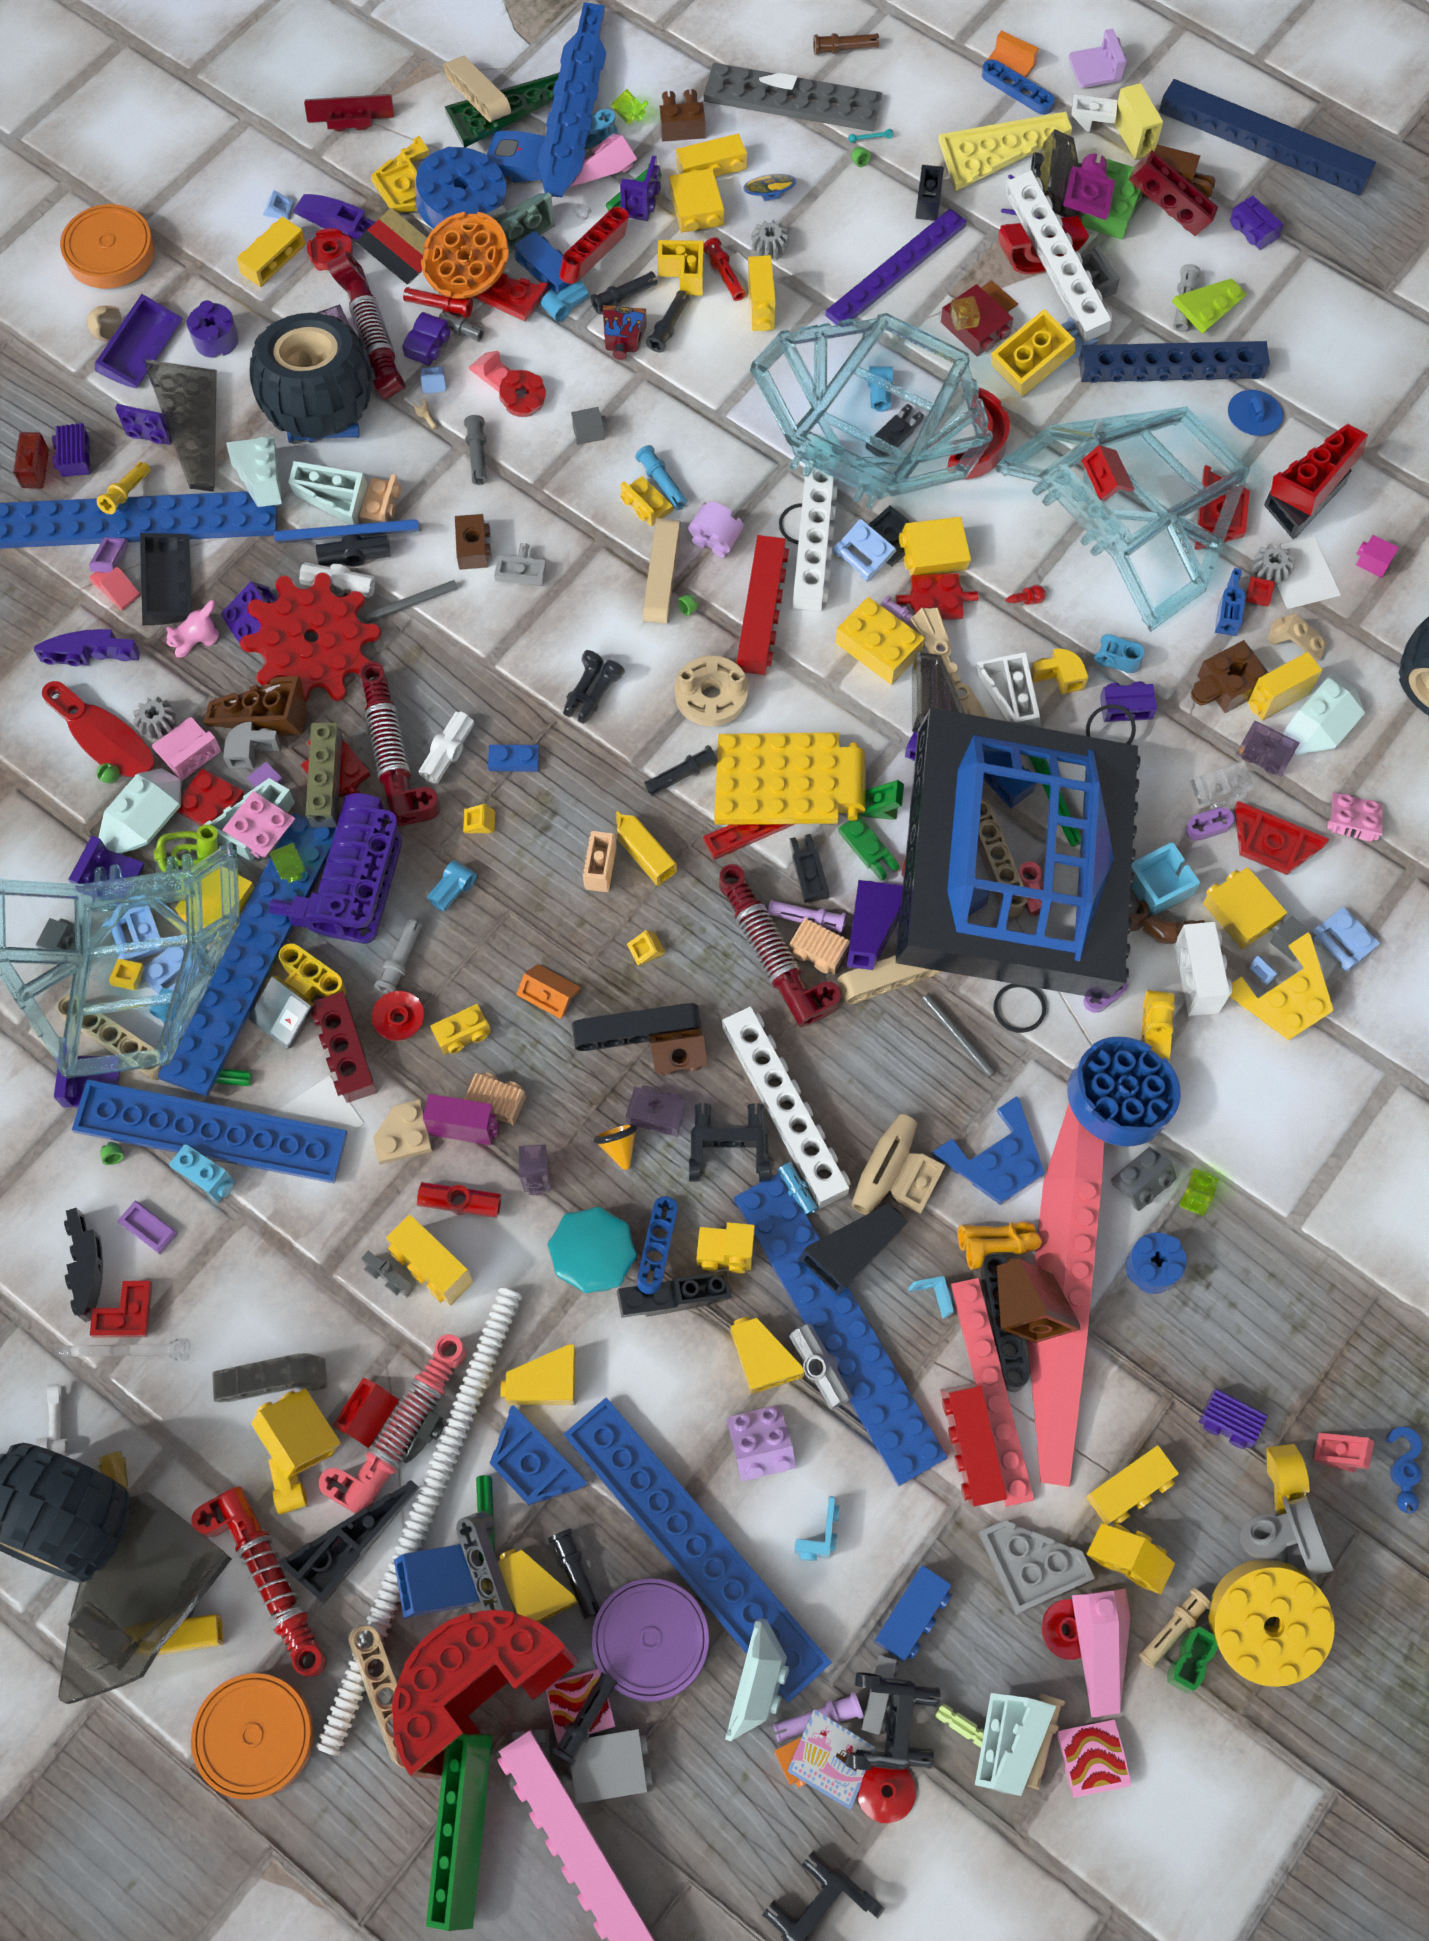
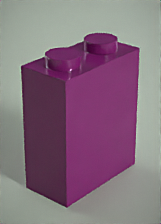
M428 1094L423 1122L429 1135L492 1145L493 1137L497 1138L500 1130V1122H497L498 1115L495 1114L492 1104Z

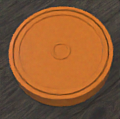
M117 204L97 205L80 212L66 225L60 240L61 253L70 273L81 283L94 288H117L135 281L147 271L155 255V243L146 220L137 211Z
M261 1673L236 1676L215 1688L200 1706L191 1733L193 1759L202 1778L219 1793L228 1797L245 1800L266 1798L284 1790L303 1771L313 1748L314 1722L306 1700L288 1682Z

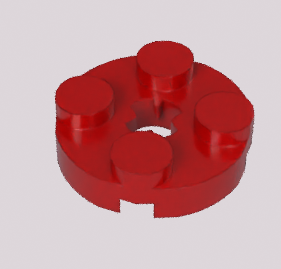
M335 228L318 231L315 233L316 237L312 241L310 238L307 243L309 259L319 271L328 270L327 263L346 251L353 256V246L348 235L346 237L341 233V230ZM328 247H333V251L327 252Z
M511 370L501 381L499 400L506 407V410L514 416H531L532 413L542 408L545 401L546 390L543 379L539 375H535L527 370ZM524 389L526 390V392H528L529 395H525L524 398L519 397V393L516 394V391Z

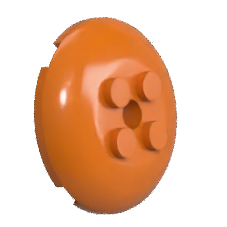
M465 212L454 214L440 222L427 237L423 246L425 251L423 259H421V266L427 282L438 293L455 299L477 296L493 286L506 267L509 253L506 234L500 224L487 214L477 212V214H466Z

